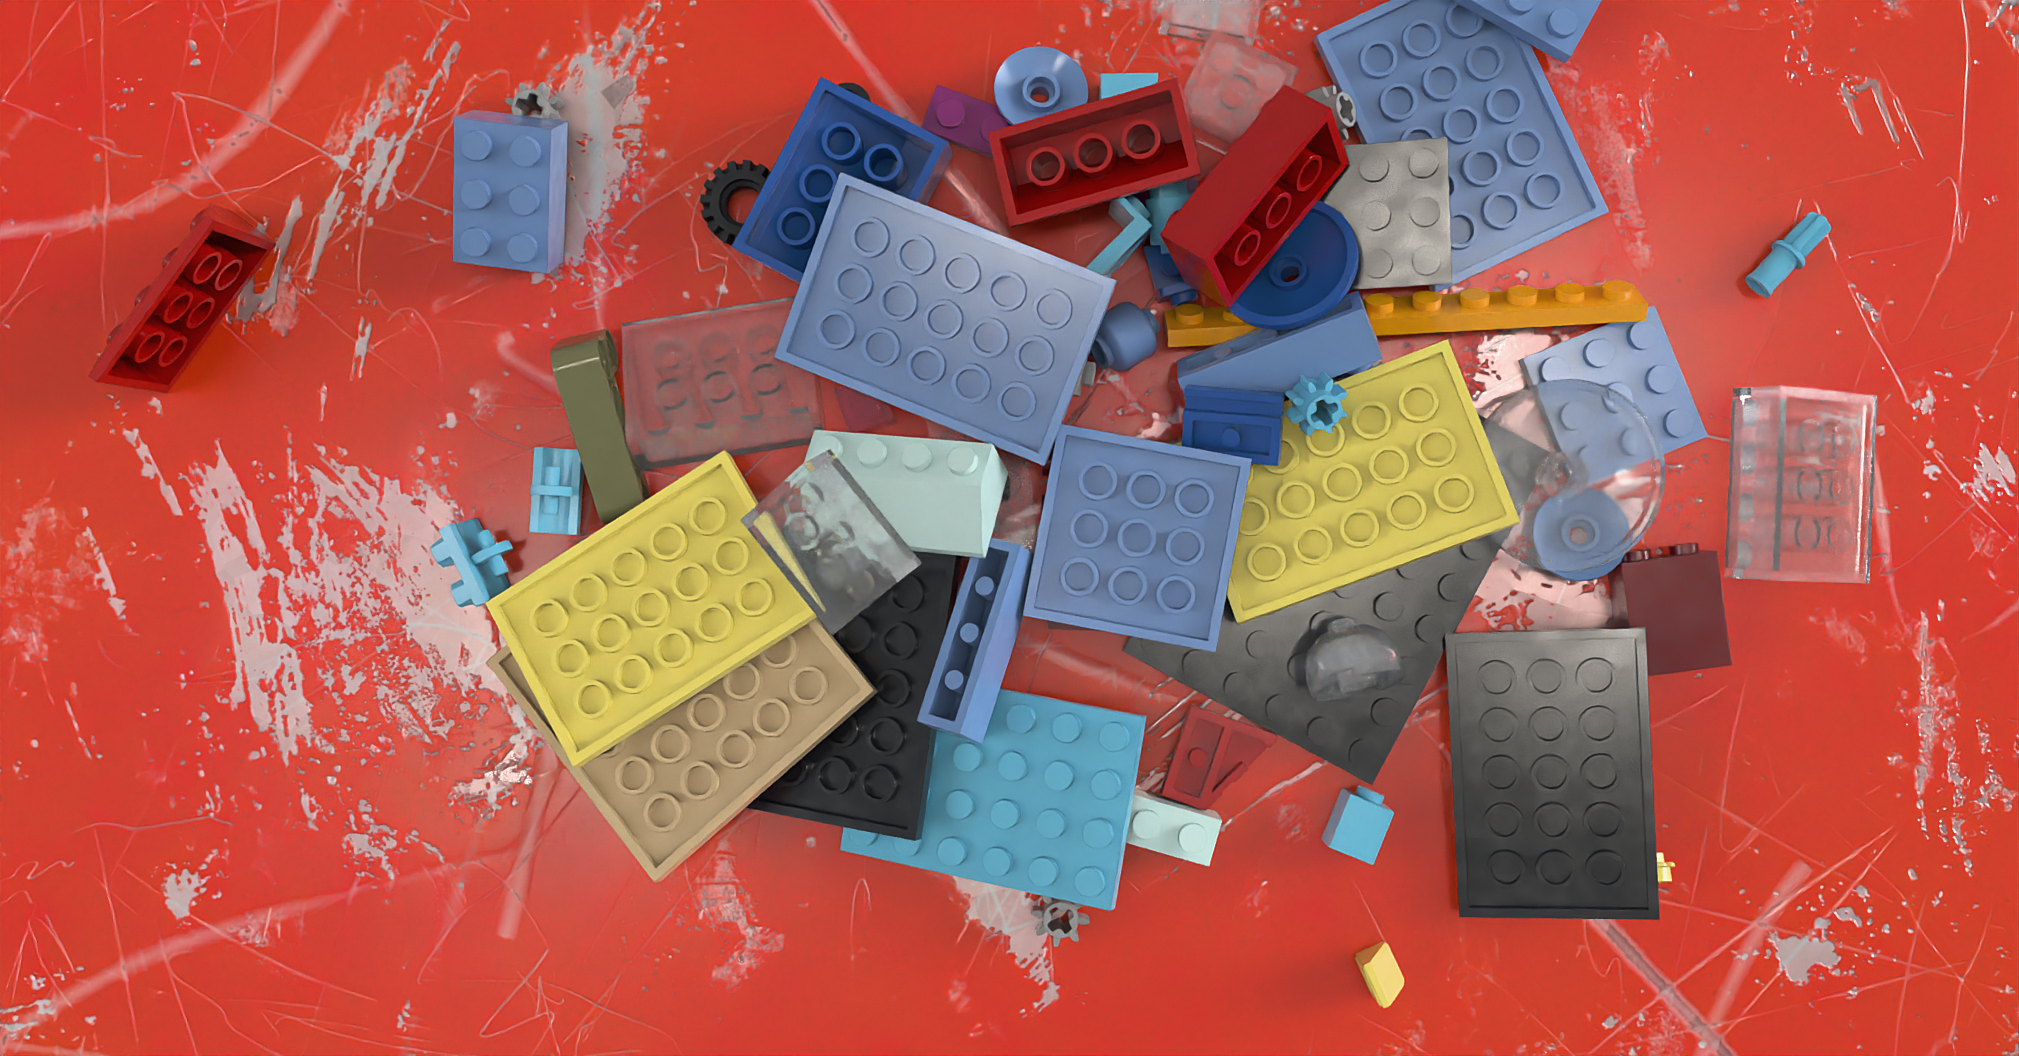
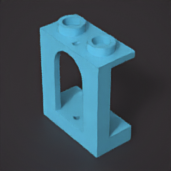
M1132 195L1127 199L1122 197L1111 201L1108 213L1124 230L1086 267L1087 269L1111 277L1146 241L1152 224L1147 220L1151 214Z

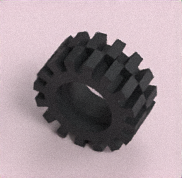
M743 160V164H737L735 161L728 162V168L723 171L718 167L713 171L716 175L712 181L706 180L704 187L707 189L705 195L701 194L700 203L704 207L701 213L703 219L708 224L707 227L723 243H727L731 247L744 224L734 221L729 214L728 203L731 196L736 191L745 188L753 189L760 194L771 173L764 165L760 163L758 166L754 165L750 160Z

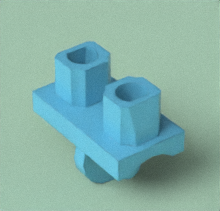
M534 447L532 485L530 484L531 510L529 532L580 535L584 468L577 449Z
M478 518L458 524H448L439 530L442 537L431 546L430 550L437 564L443 568L455 564L462 579L451 585V593L457 606L464 607L474 604L477 607L484 605L511 587L505 576L509 570L502 558L503 555L513 550L509 540L496 544L489 529L483 530Z

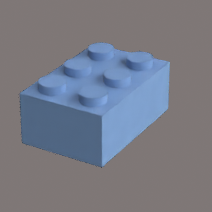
M475 109L454 117L453 262L546 274L564 262L568 121Z

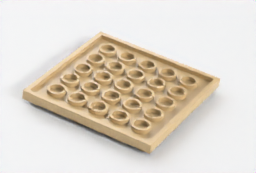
M815 618L585 765L573 767L508 645L506 644L486 662L654 882H660L878 692L821 621Z

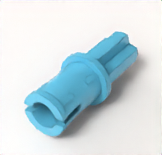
M1815 212L1806 214L1783 240H1775L1772 243V251L1752 273L1746 276V284L1758 295L1768 298L1773 293V290L1794 269H1802L1805 266V257L1831 230V225L1827 218Z

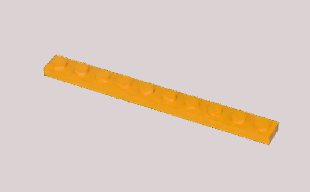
M1621 280L1607 281L1600 286L1562 283L1555 288L1534 289L1529 286L1519 285L1510 287L1508 291L1492 292L1479 288H1468L1456 294L1419 291L1414 293L1413 296L1402 297L1375 293L1362 299L1376 336L1646 321L1648 308L1647 301L1635 285ZM1183 304L1176 309L1164 310V330L1168 347L1218 345L1259 329V327L1243 322L1224 306L1203 308L1196 304Z

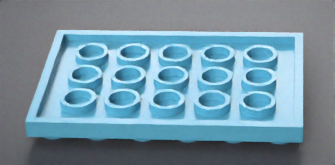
M1000 688L982 744L937 731L922 839L912 841L844 827L840 850L1111 911L1116 906L1147 716Z

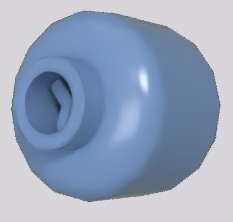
M1131 302L1119 303L1107 310L1090 350L1096 363L1104 369L1111 368L1114 371L1123 372L1150 357L1157 347L1156 333L1159 331V326L1156 318L1148 309H1140Z

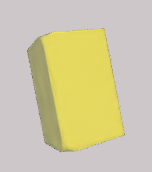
M1380 942L1356 953L1354 958L1372 997L1384 1009L1392 1004L1404 986V977L1389 945L1386 942Z

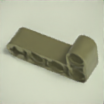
M605 328L560 339L551 349L550 359L596 510L602 523L608 524L651 496L614 376L618 369L616 347L610 331Z

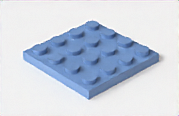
M1061 424L1054 445L1023 616L1216 652L1252 459Z

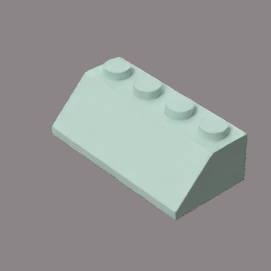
M814 430L801 470L805 536L811 541L986 558L1008 471L994 445L991 443Z

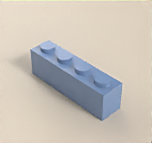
M1357 290L1345 295L1327 314L1306 325L1281 330L1259 328L1177 360V378L1183 393L1188 385L1286 392L1292 390L1300 382V375L1302 374L1307 378L1317 379L1321 372H1325L1330 378L1344 373L1357 374L1366 371L1374 362L1383 358L1378 340Z
M991 538L986 558L970 557L917 718L918 722L946 734L980 744L983 743L1023 619L1034 555L1022 545Z

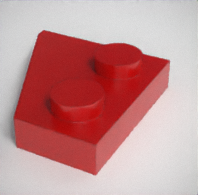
M1190 704L1160 794L1206 811L1222 795V791L1232 782H1236L1248 770V766L1267 747L1271 748L1276 743L1278 735Z

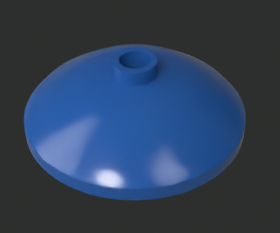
M1318 200L1228 310L1245 323L1273 330L1303 326L1331 311L1349 291L1355 279L1359 263L1357 241L1345 217L1332 206ZM1293 275L1299 276V277H1298L1296 280H1294V281L1285 282L1286 279H1287L1288 277H1290V276H1293Z

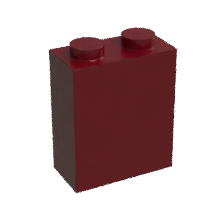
M1698 543L1668 546V555L1653 557L1651 549L1626 551L1622 561L1608 573L1614 626L1646 628L1648 676L1732 665L1717 551L1699 550Z

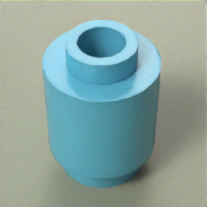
M1187 181L1149 190L1150 198L1145 199L1146 208L1151 214L1148 218V221L1152 224L1149 232L1150 244L1160 245L1162 254L1169 253L1160 236L1161 231L1165 228L1169 217L1175 211L1180 210L1193 194L1188 193Z

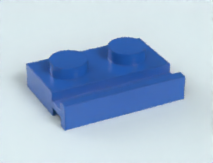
M1188 385L1185 388L1182 446L1252 459L1251 464L1279 465L1281 461L1285 392Z

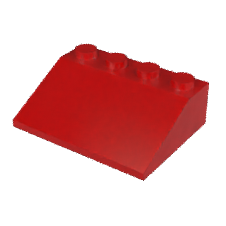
M210 203L207 209L200 211L193 218L190 224V232L181 245L166 255L162 263L163 269L154 282L141 290L134 302L135 308L124 323L117 325L110 332L107 338L108 345L98 357L88 377L97 383L168 393L270 254L276 243L233 211Z

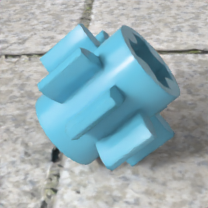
M1321 372L1317 379L1307 378L1302 374L1300 375V382L1292 390L1285 392L1293 406L1286 410L1285 415L1293 424L1299 423L1301 430L1308 436L1315 429L1326 430L1328 433H1331L1332 427L1337 424L1340 418L1347 416V413L1342 409L1340 401L1345 399L1348 394L1339 384L1333 385V379L1325 372Z

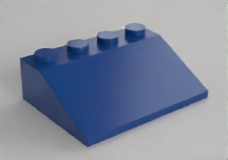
M820 77L732 248L800 285L840 172L927 205L953 156L949 143L929 131Z

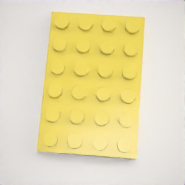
M1448 339L1333 383V385L1339 384L1347 392L1348 396L1340 401L1342 409L1347 413V416L1340 418L1337 424L1332 427L1331 433H1328L1326 430L1315 429L1310 436L1306 435L1299 427V423L1293 424L1285 415L1286 410L1293 407L1291 400L1284 402L1281 461L1279 465L1251 464L1227 589V597L1237 624L1240 625L1520 524L1519 516ZM1182 441L1173 445L1182 446Z
M725 450L485 603L573 767L585 765L823 614L733 458Z

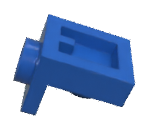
M1160 245L1143 247L1144 257L1158 303L1170 300L1171 306L1177 307L1199 299L1197 294L1199 291L1184 282L1170 253L1162 254Z

